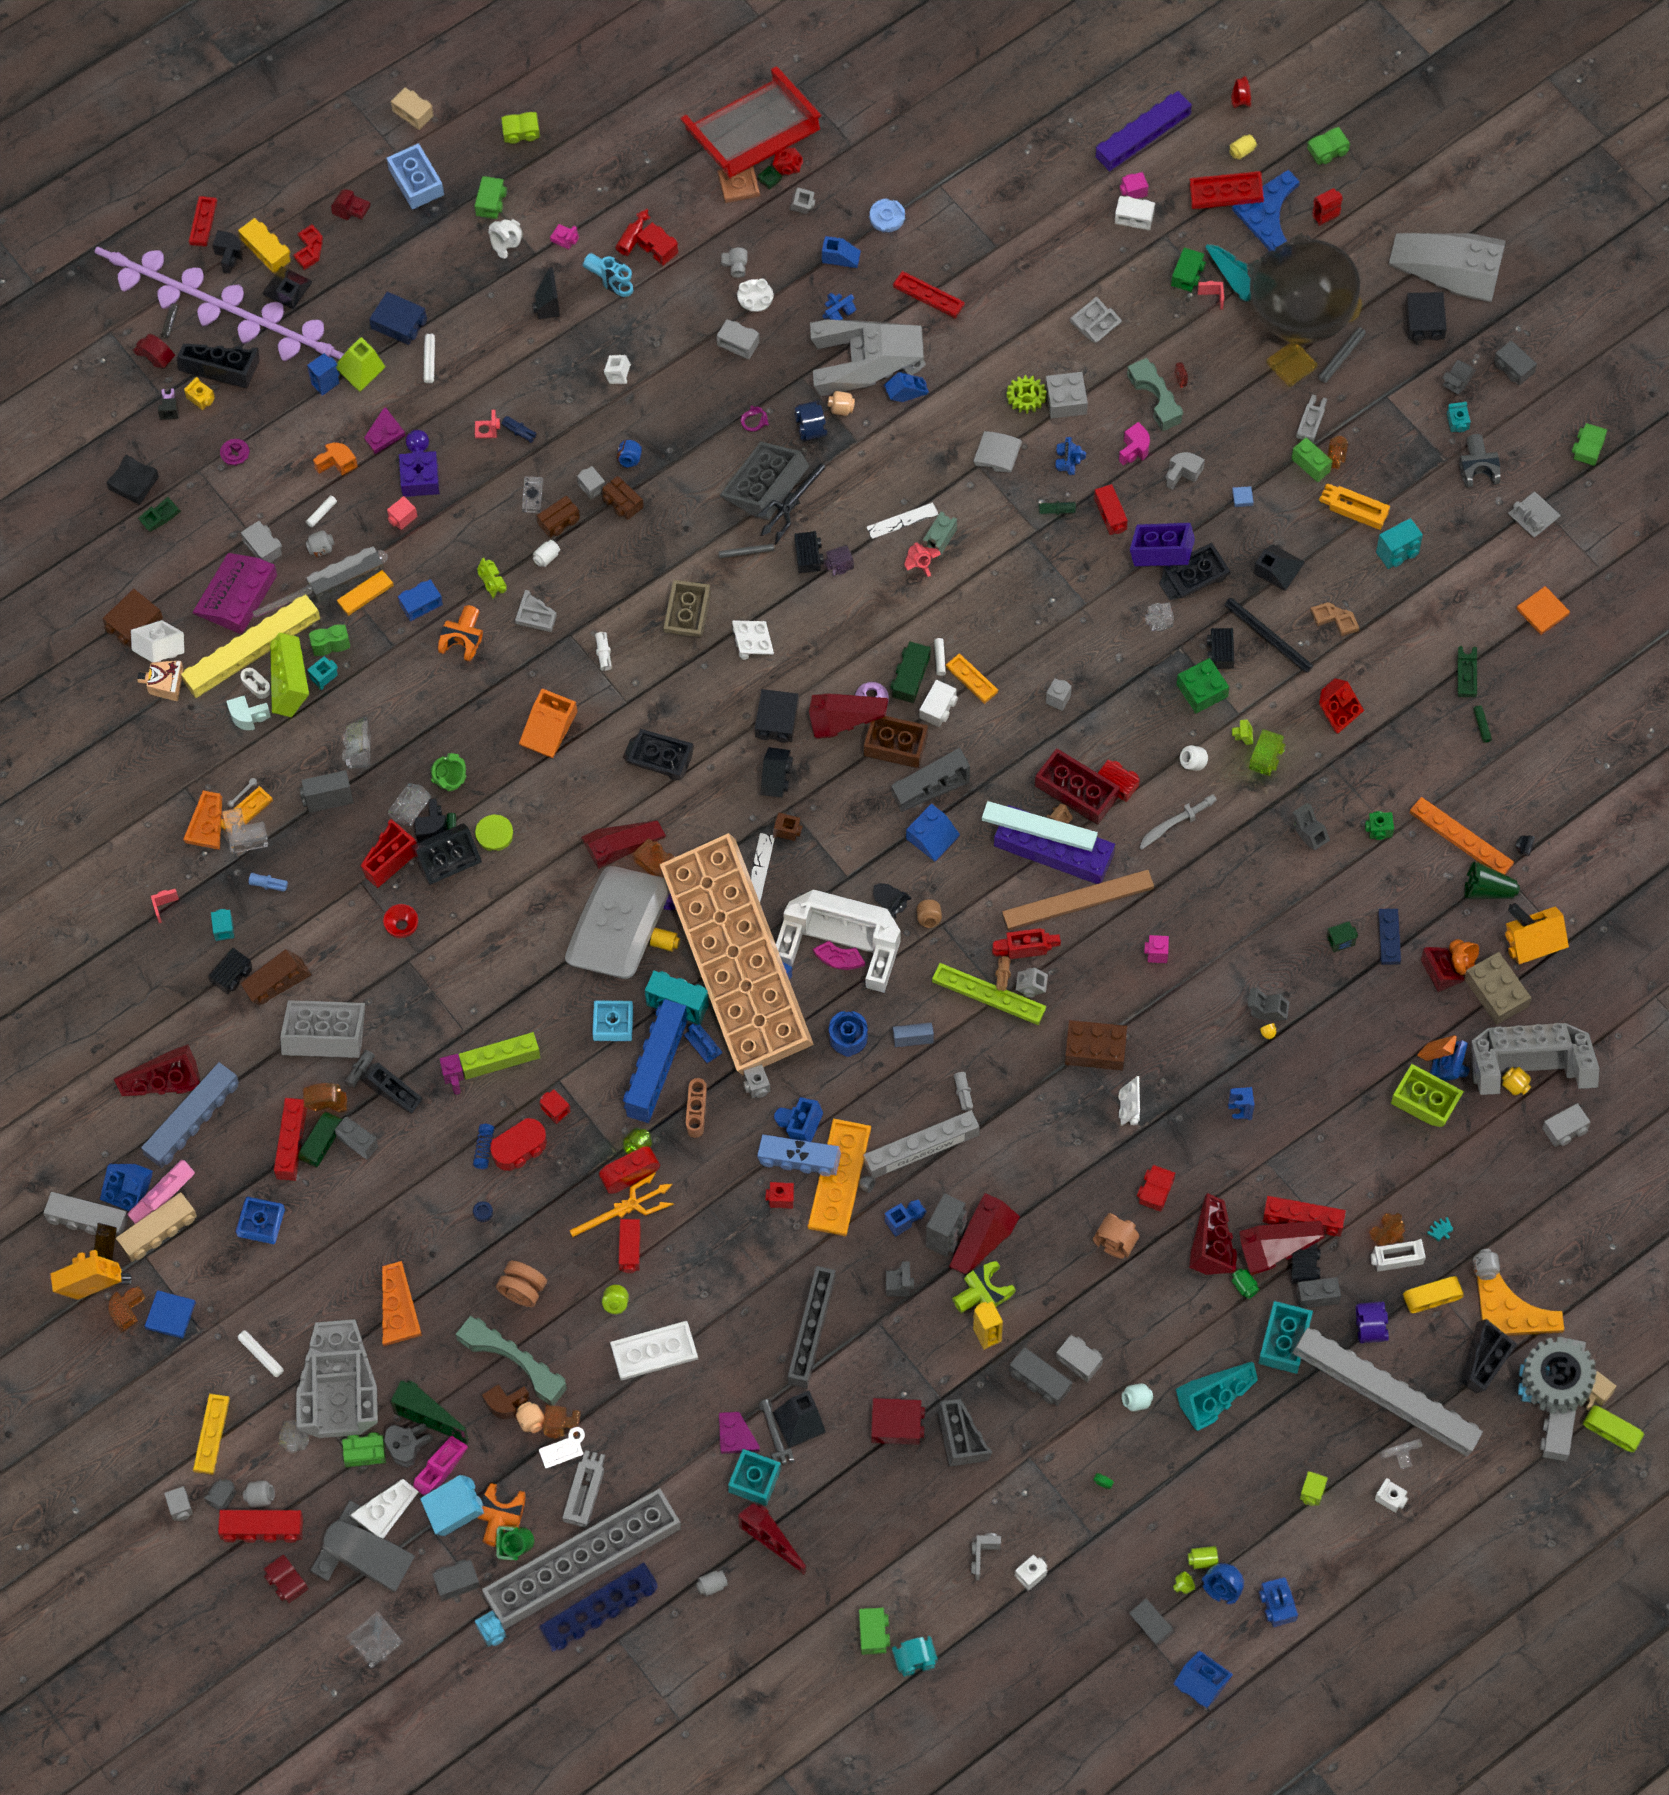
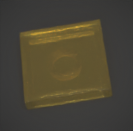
M1295 340L1266 360V363L1289 387L1318 367V364Z

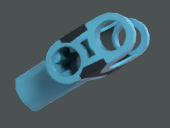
M592 253L586 256L583 267L600 276L606 289L622 297L632 294L633 285L629 281L632 278V271L628 266L611 256L604 257L603 259ZM622 271L628 272L629 275L624 277ZM624 286L630 287V290L627 292H623L620 289Z

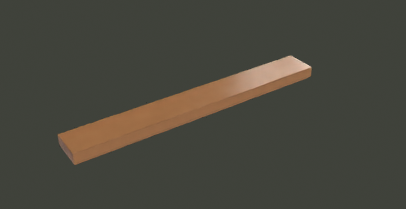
M1145 870L1002 911V915L1009 931L1154 889V884L1149 871Z

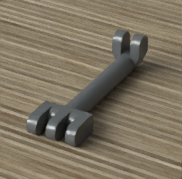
M762 1400L759 1402V1407L761 1411H764L777 1451L771 1454L772 1460L778 1461L777 1459L781 1458L784 1466L787 1465L785 1457L788 1456L790 1463L795 1462L791 1448L784 1450L771 1409L773 1408L771 1400Z

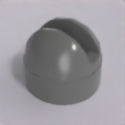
M863 1176L859 1180V1187L863 1191L870 1193L875 1186L876 1180L870 1176Z

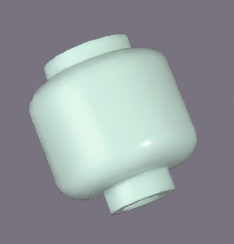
M1143 1383L1129 1385L1122 1393L1123 1405L1130 1411L1147 1409L1153 1400L1152 1391Z

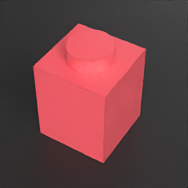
M404 496L387 509L388 521L392 526H397L400 530L417 518L416 508Z

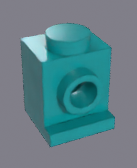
M1467 402L1448 404L1447 417L1451 432L1469 430L1471 421Z
M325 656L307 669L309 679L320 690L324 689L327 683L338 676L337 665L334 661H329Z

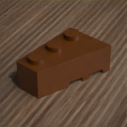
M285 949L240 984L251 1001L260 1006L312 976L301 957Z

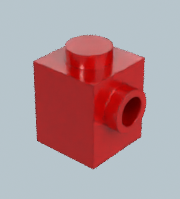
M770 1182V1189H766V1201H769L770 1208L793 1209L794 1183Z

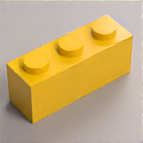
M254 218L238 230L240 240L274 274L281 266L284 267L291 262L288 247L281 245L276 235L270 234L263 222L259 223Z
M993 1301L977 1305L976 1309H974L973 1330L983 1349L1002 1342L1003 1321Z

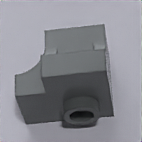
M904 1261L899 1269L886 1271V1297L910 1296V1290H914V1278H910V1261Z

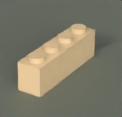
M180 1192L116 1237V1240L131 1262L140 1260L147 1251L160 1246L164 1239L174 1236L181 1227L190 1225L197 1215L194 1208Z

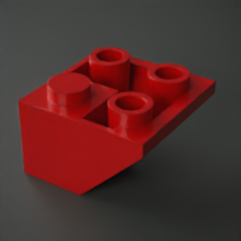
M1334 678L1321 690L1319 705L1337 734L1364 711L1348 681Z

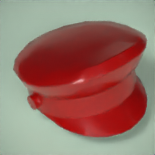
M1246 76L1235 80L1231 99L1234 108H1237L1239 105L1252 106L1251 91Z

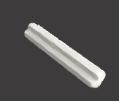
M434 334L425 335V383L434 382Z
M242 1331L238 1335L239 1341L275 1377H279L283 1373V1368L247 1331Z

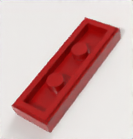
M199 196L189 245L207 247L217 198Z

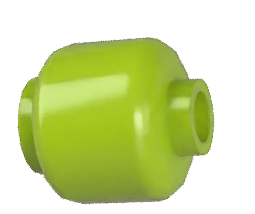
M620 1285L607 1287L602 1298L603 1308L611 1314H620L625 1311L629 1300L627 1290Z

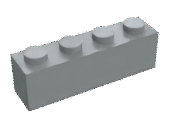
M51 1192L44 1210V1216L49 1223L53 1225L64 1224L72 1230L83 1229L86 1233L96 1235L97 1224L102 1223L117 1227L116 1237L124 1232L129 1219L124 1210Z

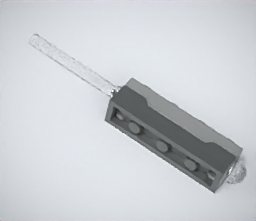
M374 546L365 548L356 555L348 556L341 562L327 566L326 569L313 572L310 576L306 577L308 585L305 588L252 611L254 618L260 617L294 601L298 597L313 593L318 603L365 582L381 570L385 572L383 564L387 561V553L383 550L376 551Z

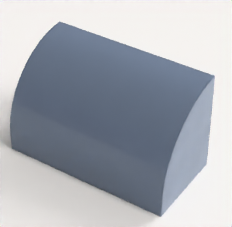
M932 1023L894 1026L893 1037L895 1047L933 1043Z

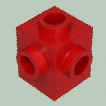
M795 148L783 149L775 154L773 166L781 175L800 173L803 157Z

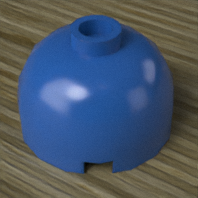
M1219 1563L1213 1565L1202 1578V1581L1205 1583L1203 1585L1204 1590L1218 1602L1223 1599L1227 1601L1226 1604L1235 1603L1244 1589L1242 1574L1235 1566Z

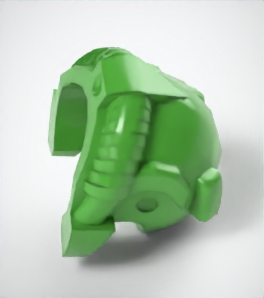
M448 753L447 757L442 756L438 758L431 767L432 783L447 791L458 789L464 783L467 776L465 775V761L458 754Z

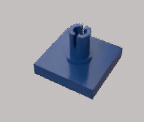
M1463 1040L1457 1041L1454 1054L1434 1059L1430 1074L1445 1082L1457 1079L1459 1076L1462 1078L1466 1077L1470 1069L1462 1063L1468 1043Z

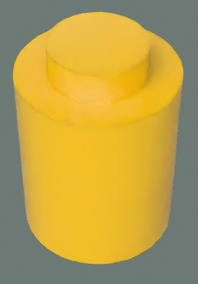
M654 928L650 946L671 952L674 949H678L680 944L678 933Z

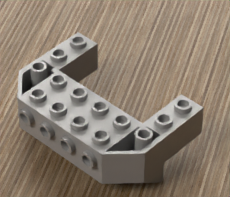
M1567 1023L1487 1028L1472 1040L1473 1084H1478L1480 1095L1500 1094L1501 1073L1506 1072L1511 1067H1520L1524 1071L1564 1069L1567 1078H1576L1579 1089L1598 1087L1599 1066L1589 1033Z

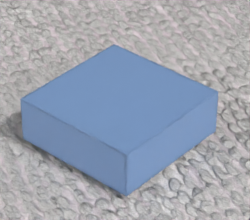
M1251 486L1233 488L1235 507L1253 506Z

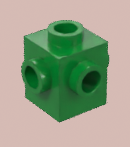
M1376 811L1369 814L1368 821H1365V831L1369 832L1370 839L1383 840L1393 837L1394 823L1392 812L1383 813Z

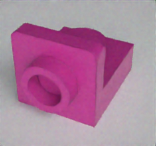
M558 224L550 237V241L570 249L579 238L577 227L573 226L572 229Z

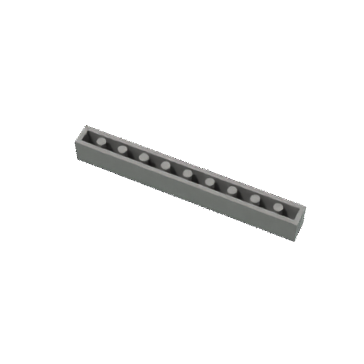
M1307 1328L1292 1352L1467 1457L1473 1451L1483 1433L1476 1424L1466 1422L1455 1412H1449L1439 1402L1427 1399L1426 1395L1422 1392L1414 1391L1405 1382L1395 1380L1388 1372L1380 1371L1370 1361L1358 1358L1353 1351L1341 1348L1336 1341L1326 1339L1315 1329Z

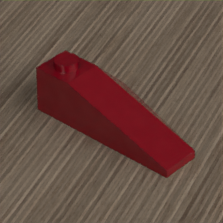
M658 820L597 829L582 836L581 839L596 867L599 869L665 838L666 835Z
M984 1193L949 1268L967 1276L990 1252L994 1251L1005 1238L1007 1239L1012 1234L1020 1216L1002 1200Z
M1208 1193L1205 1195L1196 1229L1189 1268L1205 1275L1234 1273L1236 1271L1237 1252L1236 1249H1233L1231 1242L1233 1235L1229 1232L1227 1225L1229 1218L1225 1201Z

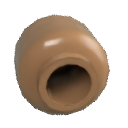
M927 899L917 905V920L921 926L933 928L941 922L942 912L937 901Z

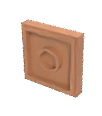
M753 166L730 179L723 169L718 170L725 203L760 197Z

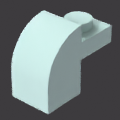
M245 696L226 701L232 721L241 729L254 730V722H263L267 718H271L267 703L248 708Z

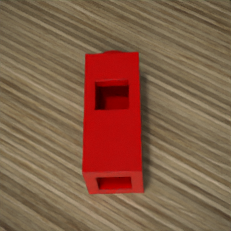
M1113 485L1095 489L1094 500L1109 535L1123 533L1127 530L1128 520Z
M620 1219L619 1268L620 1271L625 1273L640 1271V1219Z

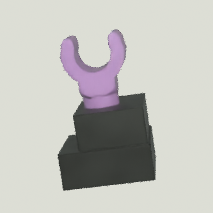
M172 388L171 393L168 395L162 389V405H158L160 420L179 419L174 389Z

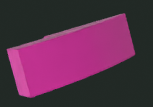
M451 1436L429 1459L427 1466L414 1479L413 1487L424 1496L439 1488L457 1465L468 1446Z

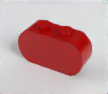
M526 1118L493 1139L491 1142V1154L495 1165L502 1170L512 1171L515 1168L519 1169L524 1166L526 1161L532 1157L536 1158L541 1155L547 1144L543 1125L535 1119Z
M642 1147L606 1165L599 1172V1177L608 1193L614 1194L655 1173L660 1168V1163L651 1147Z

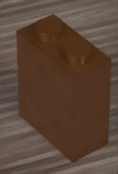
M133 589L102 619L105 625L104 629L110 635H116L121 644L124 646L127 644L132 648L131 630L161 621L163 617L158 607Z

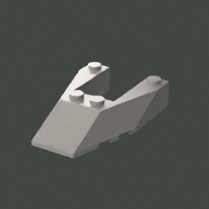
M828 319L810 323L811 339L817 349L845 343L851 344L852 362L813 370L814 387L820 396L830 395L835 391L844 392L873 386L876 384V381L884 377L888 378L895 371L901 368L906 369L924 359L922 327L919 325Z

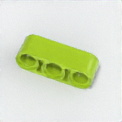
M1596 1405L1591 1407L1583 1421V1425L1587 1429L1628 1452L1634 1453L1644 1437V1433L1640 1429Z

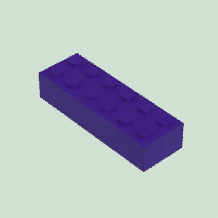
M1008 805V807L1021 810L1019 808ZM1000 825L994 836V847L1095 884L1102 883L1115 853L1114 843L1098 837L1091 852Z

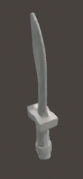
M1212 794L1192 808L1190 803L1184 805L1185 811L1163 822L1148 832L1141 842L1140 849H1144L1160 838L1170 827L1188 817L1190 818V823L1195 821V814L1213 805L1217 801L1216 797Z

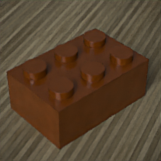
M889 716L870 722L864 743V756L919 768L928 738V725Z
M1069 1020L1065 1065L1123 1071L1127 1026Z

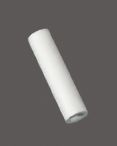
M329 496L306 520V523L313 528L337 503V500L333 496Z
M937 638L934 640L936 673L939 676H943L946 674L944 642L942 638Z

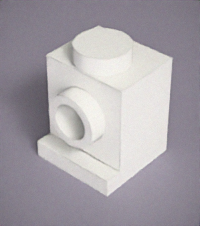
M626 355L609 356L604 370L609 384H627L626 377L630 368V362Z
M1386 1478L1376 1494L1375 1501L1396 1513L1399 1507L1403 1509L1407 1503V1491ZM1392 1492L1393 1494L1397 1495V1497H1392L1390 1493Z

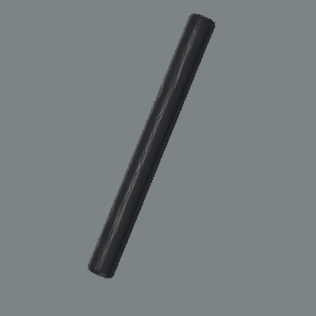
M1229 598L1226 601L1225 606L1300 669L1306 673L1311 671L1313 664L1233 598Z

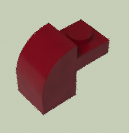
M343 189L332 203L331 211L333 215L347 221L351 215L363 219L371 205L369 201L355 196L354 191Z
M148 334L145 338L140 339L136 343L137 346L133 349L137 356L147 357L155 367L165 368L175 357L173 351L153 334Z

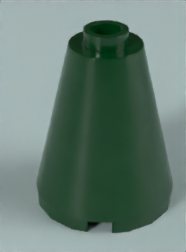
M1473 861L1466 875L1469 876V879L1464 885L1465 898L1513 899L1514 896L1519 894L1520 885L1517 884V880L1480 862Z

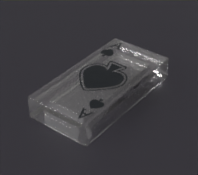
M524 477L522 512L541 513L543 477Z

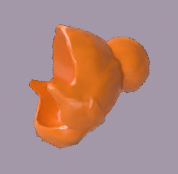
M1459 939L1453 940L1450 943L1451 961L1459 975H1465L1469 968L1475 966V960L1479 955L1478 944L1464 942Z

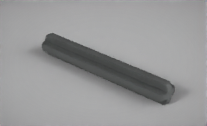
M1361 327L1356 328L1319 374L1318 379L1326 383L1364 337L1366 332Z

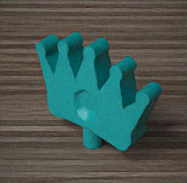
M1448 1217L1445 1219L1446 1222L1440 1218V1224L1434 1221L1435 1227L1431 1225L1430 1229L1432 1232L1428 1231L1427 1234L1437 1241H1440L1444 1236L1448 1240L1450 1238L1448 1233L1453 1232V1227Z

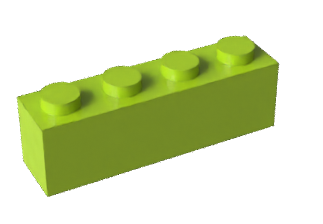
M534 1032L460 1053L459 1058L465 1079L467 1080L539 1059L540 1052Z

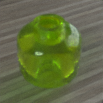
M641 1128L632 1129L623 1140L624 1151L630 1154L642 1147H651L652 1139L650 1133Z

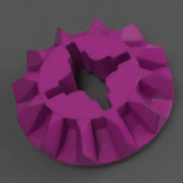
M240 439L228 440L220 449L221 458L228 466L230 464L235 466L240 463L243 464L248 459L250 453L246 442ZM231 449H233V451L238 452V457L232 455Z

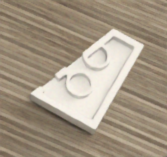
M401 1479L349 1516L370 1533L384 1538L418 1491L404 1479Z

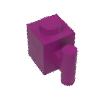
M459 1054L439 1058L445 1084L451 1083L453 1093L456 1095L460 1094L459 1081L464 1080Z

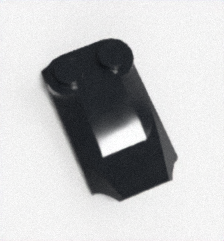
M1211 542L1192 552L1188 565H1167L1163 567V575L1159 584L1169 600L1182 599L1213 583L1223 582L1230 575V570Z
M640 729L638 735L630 739L623 758L630 764L668 775L672 780H680L688 769L694 745L690 742Z

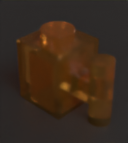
M546 1405L543 1423L544 1434L550 1438L564 1437L565 1427L570 1428V1430L574 1427H579L581 1412L574 1410L572 1418L567 1417L566 1407ZM575 1431L573 1436H577L578 1431Z

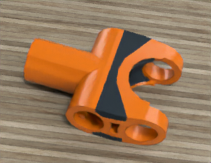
M470 605L464 606L458 623L448 620L445 622L438 645L439 653L445 654L446 650L452 645L460 644L466 648L464 660L470 662L473 659L483 637V630L474 628L480 613L477 608Z
M491 1483L482 1499L484 1514L478 1516V1519L488 1521L482 1542L496 1547L497 1527L503 1525L519 1527L524 1511L525 1492L519 1491L517 1497L511 1503L502 1504L496 1500L497 1484Z

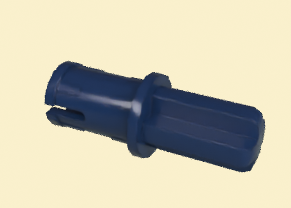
M509 416L503 418L501 424L513 431L514 435H519L530 443L534 441L532 438L535 439L537 433L525 427L524 423H519Z

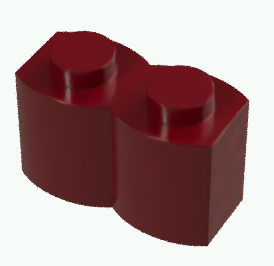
M284 1554L264 1568L266 1572L264 1578L270 1586L273 1584L278 1590L275 1593L281 1601L286 1600L289 1604L308 1590L306 1583Z

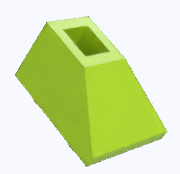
M360 337L340 358L336 368L338 372L361 392L385 369V365L375 350Z

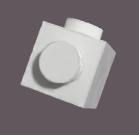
M1033 1555L1015 1570V1577L1029 1591L1047 1576V1565L1041 1558L1037 1559Z

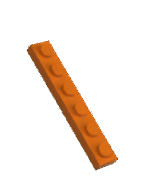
M1423 797L1411 808V815L1478 862L1503 874H1506L1513 866L1514 861Z

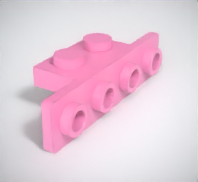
M180 1160L128 1212V1217L135 1224L165 1204L195 1172L184 1160Z

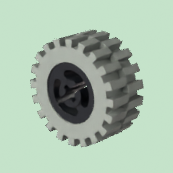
M1557 1337L1556 1342H1553L1552 1338L1547 1339L1545 1344L1541 1341L1537 1344L1536 1349L1533 1348L1529 1357H1527L1522 1372V1385L1526 1387L1525 1394L1527 1397L1532 1395L1531 1402L1534 1405L1539 1402L1541 1404L1539 1409L1543 1411L1546 1407L1551 1408L1550 1413L1553 1414L1556 1413L1557 1409H1560L1561 1414H1566L1569 1408L1573 1412L1577 1409L1578 1405L1581 1407L1591 1394L1596 1377L1594 1359L1589 1360L1590 1352L1587 1350L1583 1353V1345L1580 1343L1577 1346L1572 1345L1574 1341L1568 1338L1567 1343L1563 1342V1337ZM1556 1363V1366L1553 1365L1550 1375H1546V1367ZM1570 1372H1572L1574 1380L1567 1385H1563L1564 1381L1567 1382Z

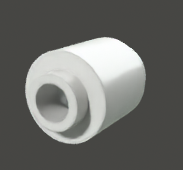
M553 540L544 542L533 552V561L538 566L546 567L558 556L559 546Z

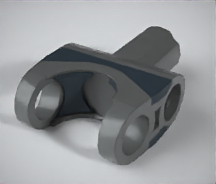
M1473 434L1467 437L1469 455H1462L1459 458L1461 475L1466 488L1473 487V477L1476 474H1485L1493 482V485H1499L1500 462L1498 453H1486L1482 435Z

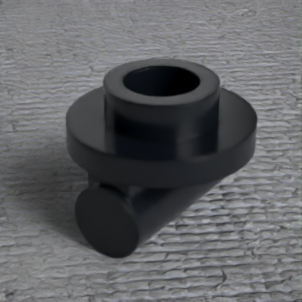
M1520 836L1516 841V849L1519 854L1530 856L1535 840L1534 836Z

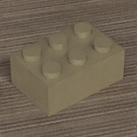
M1500 952L1466 971L1464 978L1466 983L1496 1025L1529 1007L1531 996Z

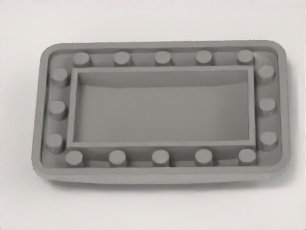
M616 866L606 867L597 880L575 928L565 955L566 962L574 967L622 979L631 978L637 970L670 894L665 878Z

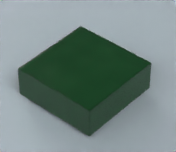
M769 165L757 176V180L770 190L782 180V175Z

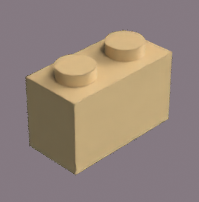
M404 88L391 101L393 112L419 130L433 117L432 105L407 88Z

